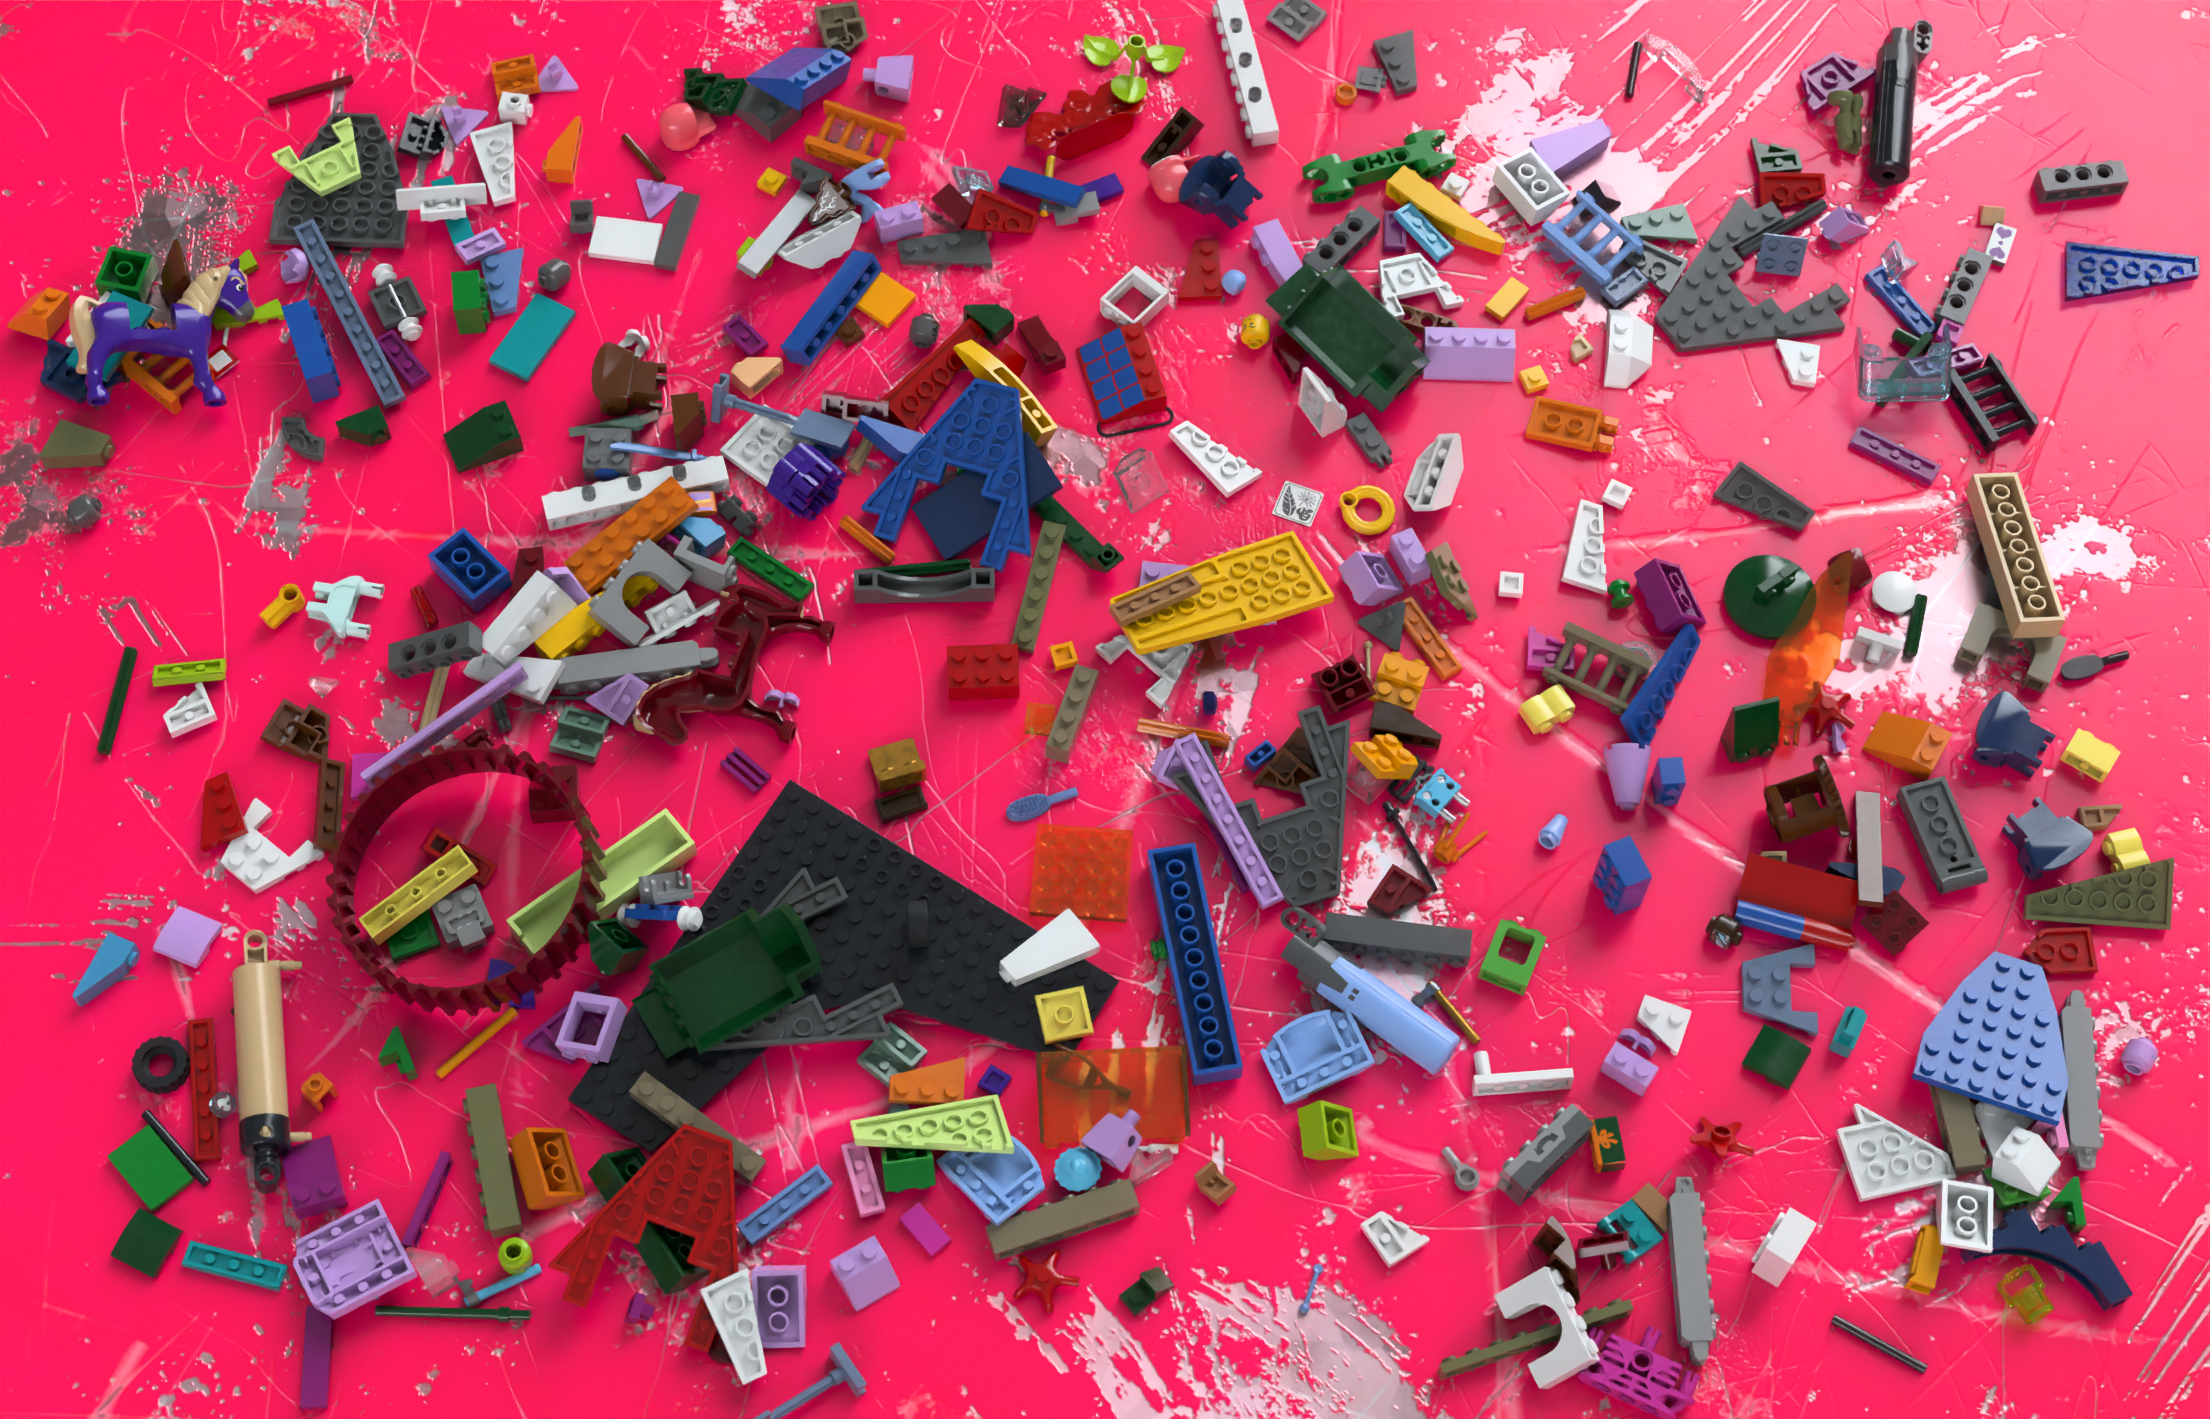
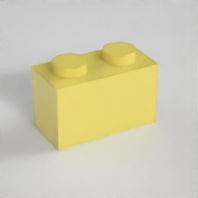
M2078 728L2060 760L2103 783L2121 752L2113 745L2095 738L2092 733Z

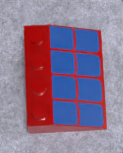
M1142 322L1120 326L1076 348L1100 425L1166 410L1167 395Z

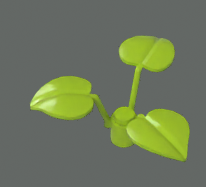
M1085 34L1083 40V49L1087 59L1098 66H1108L1111 60L1117 61L1126 51L1127 56L1132 60L1130 75L1121 74L1113 78L1111 90L1117 98L1127 103L1139 102L1147 92L1145 79L1133 77L1136 60L1140 59L1143 53L1146 62H1151L1152 68L1162 73L1175 71L1179 67L1185 53V48L1172 45H1153L1147 49L1144 37L1138 34L1131 35L1121 50L1114 40L1106 37H1094Z

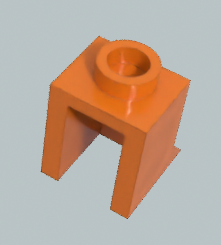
M320 1072L314 1073L302 1084V1096L320 1113L324 1110L320 1102L322 1097L328 1092L334 1098L339 1096L334 1084Z

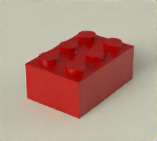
M1018 643L947 646L949 701L1020 698Z

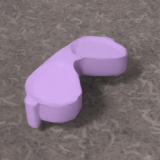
M1838 721L1832 724V736L1828 737V740L1832 741L1834 754L1846 749V744L1841 738V734L1846 730Z

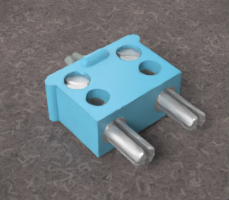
M1440 768L1434 775L1426 774L1423 777L1418 775L1415 779L1417 782L1415 792L1417 794L1413 800V805H1418L1434 819L1440 815L1452 824L1455 822L1456 817L1445 809L1453 799L1465 808L1470 804V801L1459 793L1462 786L1445 774L1443 768ZM1428 777H1431V779L1419 791L1418 788L1420 786V780H1425Z

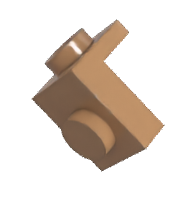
M1210 1161L1194 1175L1199 1190L1218 1206L1237 1191L1236 1185L1219 1172L1216 1163Z

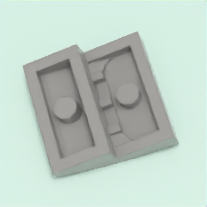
M1285 0L1283 3L1279 2L1266 19L1300 43L1317 29L1328 15L1327 12L1310 0Z

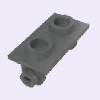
M725 493L722 494L726 500H721L717 504L718 512L729 522L736 516L737 519L732 525L743 536H751L755 526L760 529L762 528L756 522L759 518L751 510L745 511L741 507L744 503L734 494L731 497Z

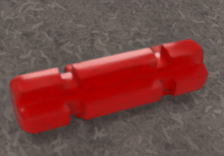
M417 585L411 588V596L427 627L431 628L439 623L438 617L433 611L422 587Z

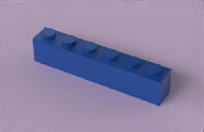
M853 250L780 346L789 362L810 366L883 270L874 254Z

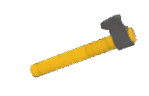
M1052 155L1047 156L1045 176L1051 178L1054 175L1056 160ZM1041 199L1039 203L1038 213L1043 217L1054 212L1063 213L1065 211V205L1051 204L1050 201Z

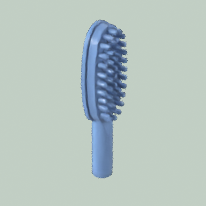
M1074 787L1049 796L1033 794L1020 798L1007 807L1006 816L1013 822L1036 818L1046 813L1051 805L1077 797V789Z

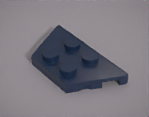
M52 339L47 340L48 351L47 356H44V369L40 378L42 386L78 404L87 401L86 374L77 373L75 368L68 366L66 363L73 349ZM114 371L109 381L103 380L102 384L107 390L122 382L124 378L121 373Z

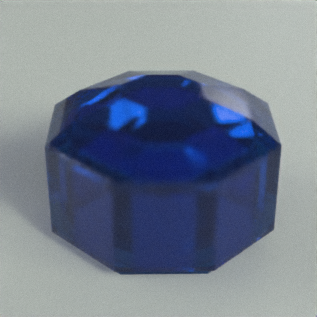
M1205 691L1203 693V712L1205 715H1215L1218 708L1217 696L1214 691Z

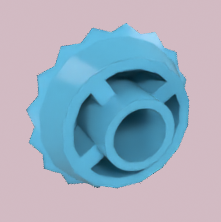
M1079 1146L1074 1149L1068 1148L1065 1153H1060L1059 1159L1055 1161V1168L1053 1169L1056 1174L1055 1179L1059 1182L1060 1186L1065 1187L1068 1191L1074 1190L1079 1192L1088 1190L1091 1186L1096 1185L1097 1180L1101 1177L1100 1173L1103 1169L1100 1165L1101 1159L1096 1156V1152H1091L1088 1148L1082 1149Z

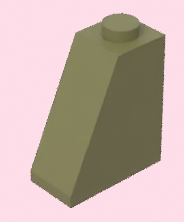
M60 419L39 457L44 467L48 469L105 466L115 453V445L110 435Z

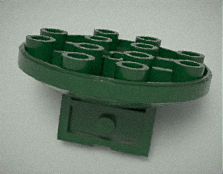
M1758 555L1741 561L1731 570L1724 585L1723 602L1729 617L1744 632L1762 639L1779 640L1796 635L1809 624L1816 609L1817 595L1812 580L1796 563L1780 556Z

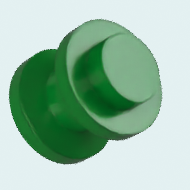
M1617 579L1612 581L1607 587L1608 594L1614 596L1611 600L1613 608H1624L1634 602L1633 595L1627 594V591L1630 589L1629 582Z

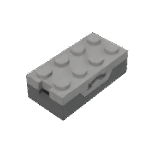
M1571 1104L1567 1109L1564 1107L1560 1108L1553 1116L1555 1120L1550 1125L1545 1123L1537 1131V1137L1534 1141H1526L1519 1149V1155L1515 1159L1511 1156L1502 1165L1503 1170L1499 1174L1501 1179L1497 1186L1519 1207L1588 1140L1594 1123L1574 1104Z

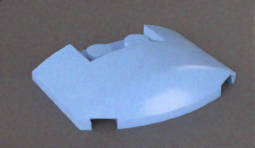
M1323 1010L1302 1016L1277 1031L1272 1036V1040L1266 1049H1261L1262 1058L1285 1105L1309 1098V1095L1352 1075L1354 1077L1375 1064V1060L1349 1010H1344L1345 1013Z
M1012 1135L1010 1136L1014 1145V1154L948 1151L936 1160V1163L954 1185L956 1184L983 1212L984 1216L997 1226L1045 1189L1041 1170L1034 1156Z

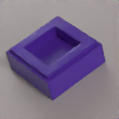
M990 1065L978 1082V1088L990 1095L997 1094L998 1098H1000L1011 1082L1012 1076Z

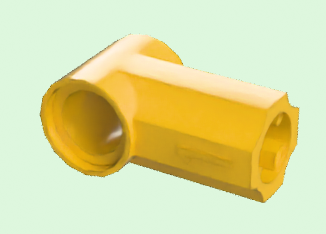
M295 584L284 585L280 589L279 596L259 614L261 619L270 628L275 630L293 612H299L303 609L305 598L299 587ZM296 596L293 600H288L290 597Z

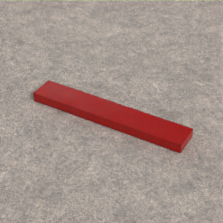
M213 1017L188 1020L195 1162L199 1164L222 1160L220 1114L217 1104L219 1096L215 1022Z

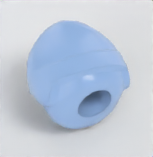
M1230 270L1222 278L1223 288L1231 295L1240 293L1246 285V275L1238 270Z

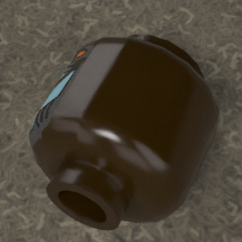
M1726 914L1714 915L1705 930L1708 933V940L1725 950L1730 949L1733 945L1738 946L1744 936V933L1741 932V923Z

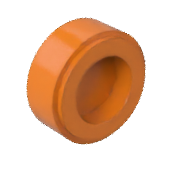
M1342 83L1337 86L1335 99L1338 103L1350 105L1355 102L1357 97L1355 86L1349 83Z

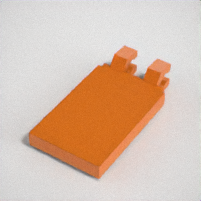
M1536 396L1526 431V438L1589 452L1598 449L1600 452L1612 453L1614 437L1602 435L1601 432L1604 431L1605 433L1616 435L1619 419L1606 415L1602 416L1603 410Z

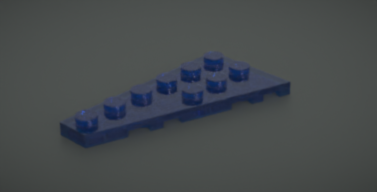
M2066 242L2064 246L2065 302L2196 280L2200 275L2199 256L2076 242Z

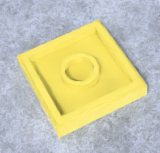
M1083 986L1035 995L1045 1045L1094 1035Z

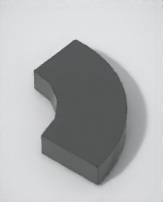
M282 417V430L289 446L306 459L323 462L326 447L325 438L317 437L310 433L306 427L305 418Z

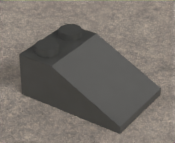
M750 83L747 85L734 111L738 117L771 143L802 118V110L798 111Z

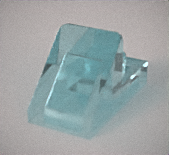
M954 165L951 167L957 191L965 198L978 188L988 192L994 189L987 171Z
M1895 240L1880 255L1890 284H1896L1905 280L1919 264L1917 261L1905 257L1901 243Z

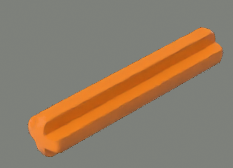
M1582 286L1529 306L1525 308V316L1528 320H1532L1585 299L1586 291Z
M845 515L839 521L840 527L886 564H890L895 559V553L850 516Z

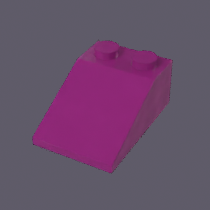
M330 1135L292 1146L288 1153L282 1155L287 1187L293 1211L298 1220L349 1205Z

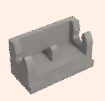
M678 870L638 877L640 904L656 905L694 898L690 874H684L685 884L683 883L682 871Z

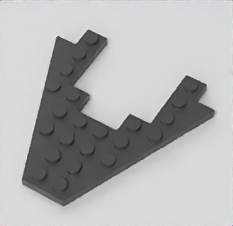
M1740 196L1655 314L1654 320L1679 352H1688L1840 332L1844 330L1846 325L1835 312L1848 305L1851 299L1837 283L1785 314L1771 297L1753 307L1729 277L1744 267V262L1734 249L1784 220V216L1772 201L1754 211L1746 200Z
M1320 705L1297 712L1299 723L1320 776L1299 783L1298 787L1305 806L1262 819L1254 798L1234 804L1280 888L1284 901L1290 907L1303 908L1340 895L1350 722L1346 720L1328 726ZM1208 740L1200 742L1223 783ZM1187 770L1171 775L1172 782L1218 829Z
M803 868L760 916L787 902L803 921H807L848 901V896L838 877L815 887L807 870ZM893 982L825 1015L817 997L813 994L794 1004H788L707 1051L889 1039L892 1037V1034L883 1016L903 1007L904 1003Z

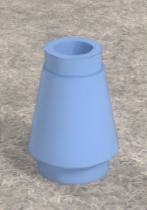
M1556 814L1539 831V843L1547 849H1554L1559 846L1568 824V819L1562 814Z

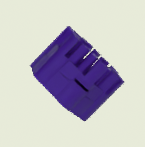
M801 442L777 462L767 484L766 491L798 518H806L809 521H813L816 519L813 511L819 515L823 510V506L828 507L830 502L833 503L839 493L838 488L843 483L840 477L846 478V473L815 447Z

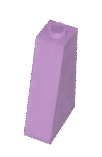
M1601 118L1530 140L1529 148L1532 147L1558 179L1607 149L1612 133L1610 127L1606 126Z

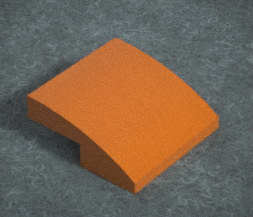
M533 54L491 63L498 101L501 99L502 92L526 95L541 92Z

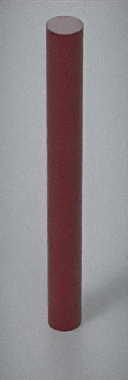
M352 75L268 98L267 102L269 107L349 85L354 83Z

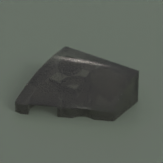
M1005 84L1002 87L997 125L1008 128L1022 127L1030 115L1037 109L1038 105L1045 99L1047 93L1031 87L1023 90Z

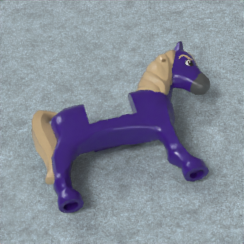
M236 258L229 266L209 268L196 276L183 293L182 298L177 303L170 304L172 330L167 327L157 328L156 330L145 327L130 329L129 310L126 302L101 303L87 296L77 298L69 310V324L71 336L79 355L76 372L86 374L87 403L92 406H102L110 403L109 392L104 388L102 382L103 368L111 355L117 352H147L163 356L188 358L194 369L193 384L203 393L204 405L207 407L226 405L225 393L214 384L211 377L208 349L212 334L211 322L217 307L227 310L237 321L244 323L252 319L255 314V308L248 294L247 276L239 268L240 259ZM90 307H93V310L90 313L88 309Z

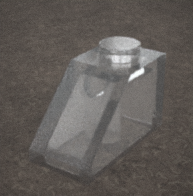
M412 1247L405 1249L408 1258L433 1299L460 1282L457 1276L460 1270L453 1259L448 1261L442 1253Z

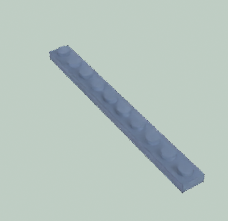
M314 219L293 227L385 409L405 401L406 397Z

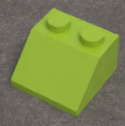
M1318 1100L1297 1109L1304 1157L1322 1161L1359 1156L1351 1108Z

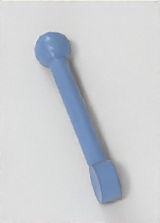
M1316 1264L1313 1267L1314 1275L1305 1301L1299 1308L1302 1313H1307L1310 1309L1309 1302L1318 1276L1323 1272L1321 1264Z

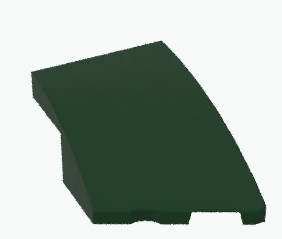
M701 68L684 69V75L686 76L684 100L686 103L711 114L721 116L733 115L748 85L744 78L726 79L723 73L705 74Z

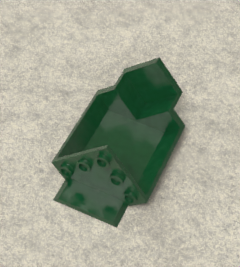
M1306 263L1266 300L1282 317L1278 324L1354 398L1363 395L1381 413L1415 379H1418L1423 374L1422 371L1431 362L1414 345L1418 339L1341 265L1335 268L1330 267L1327 271L1323 270L1319 274Z
M787 902L763 916H760L752 907L650 964L648 967L652 975L648 977L654 988L632 999V1002L665 1059L688 1046L690 1049L695 1047L698 1053L702 1054L804 996L805 993L800 983L823 971L819 963L822 959L804 921Z

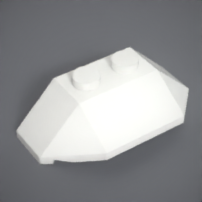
M854 211L846 212L844 215L826 221L787 242L778 250L777 254L786 261L810 269L820 268L825 265V262L833 258H839L844 252L851 249L862 218Z
M1608 309L1604 387L1627 389L1631 383L1651 368L1653 327L1631 311Z
M1459 433L1438 434L1435 438L1436 441L1430 444L1417 458L1403 495L1413 511H1435L1451 505L1464 469L1461 436Z

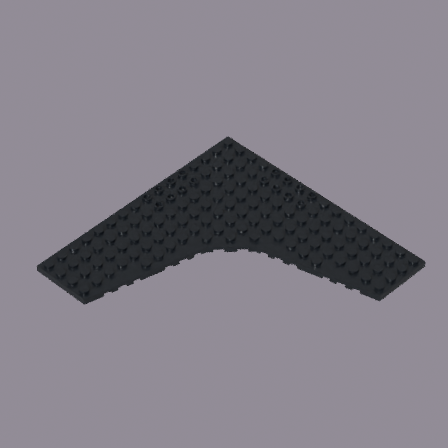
M789 780L701 906L700 911L703 916V922L697 931H684L669 952V954L752 907L761 915L798 872L805 868L815 887L838 877L848 896V901L804 921L822 959L819 963L823 971L800 983L805 995L792 1002V1004L815 994L823 1011L829 1009L831 1011L839 1009L893 982L904 1003V1006L898 1010H906L917 1014V1016L926 1019L930 1018L976 1035L980 1034L989 1037L991 1040L1008 1043L1016 1048L1026 1049L1051 1059L1056 1043L1045 1045L1035 995L1083 986L1093 1024L1119 984V980L1085 959L1016 987L1011 982L1007 983L999 974L1000 961L1038 932L1036 929L792 780ZM927 900L929 947L909 948L907 901ZM649 981L641 994L654 988L651 981ZM633 1004L624 1018L609 1062L598 1061L596 1064L592 1063L569 1096L568 1101L653 1154L676 1133V1130L630 1097V1089L644 1071L694 1108L700 1110L770 1047L713 1050L699 1054L695 1047L690 1049L688 1046L665 1059ZM1084 1037L1057 1043L1076 1051ZM1065 1051L1061 1062L1067 1064L1072 1054Z

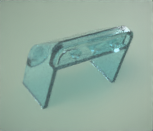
M1944 325L1941 343H1935L1930 346L1928 357H1883L1882 349L1878 345L1863 344L1862 327H1857L1853 352L1857 391L1860 399L1866 402L1943 401L1949 397L1952 365L1949 325Z

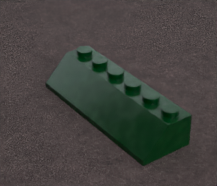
M635 1147L603 1154L587 1173L606 1203H608L648 1161L640 1149ZM647 1221L639 1244L633 1243V1245L666 1295L683 1291L710 1274L711 1271L687 1263L696 1238Z

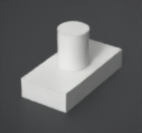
M1859 626L1854 637L1855 641L1870 645L1865 659L1875 664H1879L1883 650L1899 655L1905 642Z

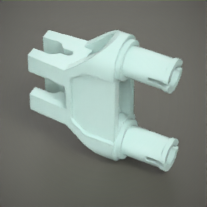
M360 576L347 577L334 584L315 581L312 589L313 592H316L315 598L326 600L327 604L308 601L306 606V612H309L308 617L328 622L339 638L353 636L368 640L371 634V625L351 622L359 597L365 595L382 599L383 595L381 594H384L385 585L366 582Z

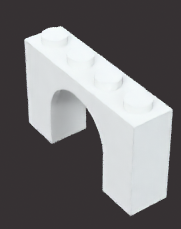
M1546 1266L1494 1295L1505 1319L1515 1320L1541 1305L1551 1307L1558 1314L1562 1324V1335L1558 1345L1550 1353L1528 1364L1538 1387L1542 1389H1549L1600 1360L1597 1355V1345L1592 1339H1589L1585 1331L1587 1329L1586 1323L1580 1315H1577L1574 1309L1575 1301L1563 1286L1564 1279L1561 1273L1555 1268Z

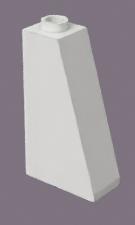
M1068 908L1002 959L999 965V974L1007 983L1011 982L1016 987L1095 955L1099 952L1100 944Z

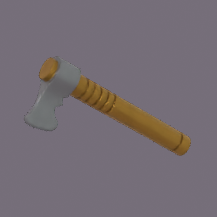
M1429 981L1425 985L1426 988L1411 998L1417 1006L1423 1007L1425 999L1429 1000V997H1434L1473 1045L1481 1041L1479 1035L1448 998L1445 997L1441 991L1442 988L1436 981Z

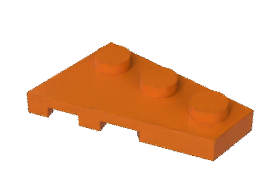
M965 1057L891 1075L889 1078L888 1103L935 1106L963 1101Z

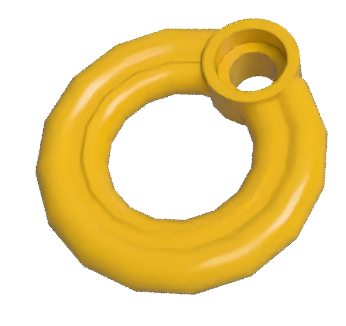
M1371 485L1357 486L1350 491L1342 493L1339 499V507L1342 510L1344 520L1350 528L1358 533L1366 535L1380 534L1387 530L1394 521L1396 512L1394 502L1388 493L1379 487ZM1364 498L1377 501L1382 509L1380 518L1373 522L1360 519L1355 511L1358 501ZM1344 502H1349L1351 505L1348 506Z

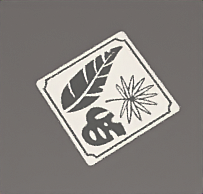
M1285 481L1272 514L1310 527L1324 494Z

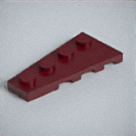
M543 547L519 549L508 604L537 570L541 573L545 570Z

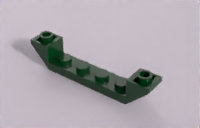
M1050 496L1031 509L1042 521L1066 525L1063 542L1089 568L1108 573L1124 560V556L1109 542L1103 546L1053 496Z

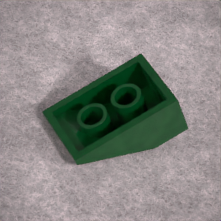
M505 400L482 408L443 434L458 473L524 451L521 436Z
M1778 696L1732 708L1720 738L1729 763L1737 761L1738 763H1744L1753 757L1760 756L1764 758L1775 752L1779 743L1780 700Z

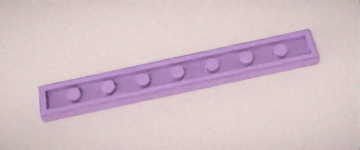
M518 661L361 772V777L370 789L375 787L373 781L379 776L385 779L393 773L392 766L398 762L405 766L413 760L414 753H424L527 680L529 677Z
M1195 732L1173 742L1175 750L1261 909H1266L1284 900L1280 888Z

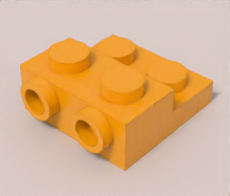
M1398 652L1384 653L1373 685L1376 695L1370 697L1369 701L1389 702L1414 715L1430 667H1427L1425 662L1419 659H1413L1412 661L1403 659V655Z
M1391 734L1374 735L1371 742H1354L1350 748L1352 753L1377 779H1410L1418 766L1416 757L1404 749L1402 742L1398 741Z

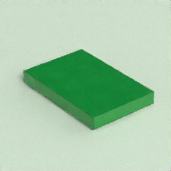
M149 1124L107 1155L111 1163L152 1213L194 1182L192 1176Z

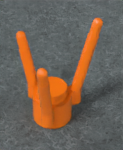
M1469 812L1465 814L1450 838L1445 839L1451 825L1449 822H1446L1438 842L1433 847V854L1440 861L1447 864L1450 861L1455 863L1463 853L1488 834L1487 830L1483 831L1457 851L1458 845L1454 840L1471 814Z

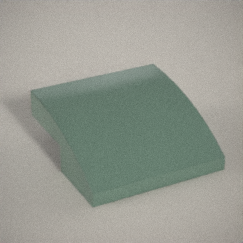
M566 706L558 720V729L549 745V751L595 764L606 738L611 718Z
M891 1021L887 1026L892 1037L874 1040L857 1058V1063L888 1088L891 1075L915 1070L928 1053V1050Z

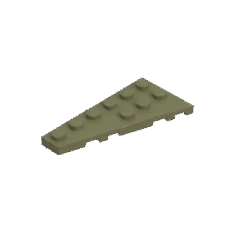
M2174 857L2024 895L2023 920L2171 930Z

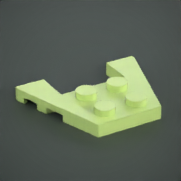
M350 117L331 125L340 143L302 161H299L289 145L272 153L274 161L321 197L361 179L362 176Z

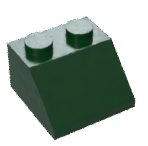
M616 917L591 921L587 925L591 960L598 966V970L605 975L612 976L635 971L649 950V947Z

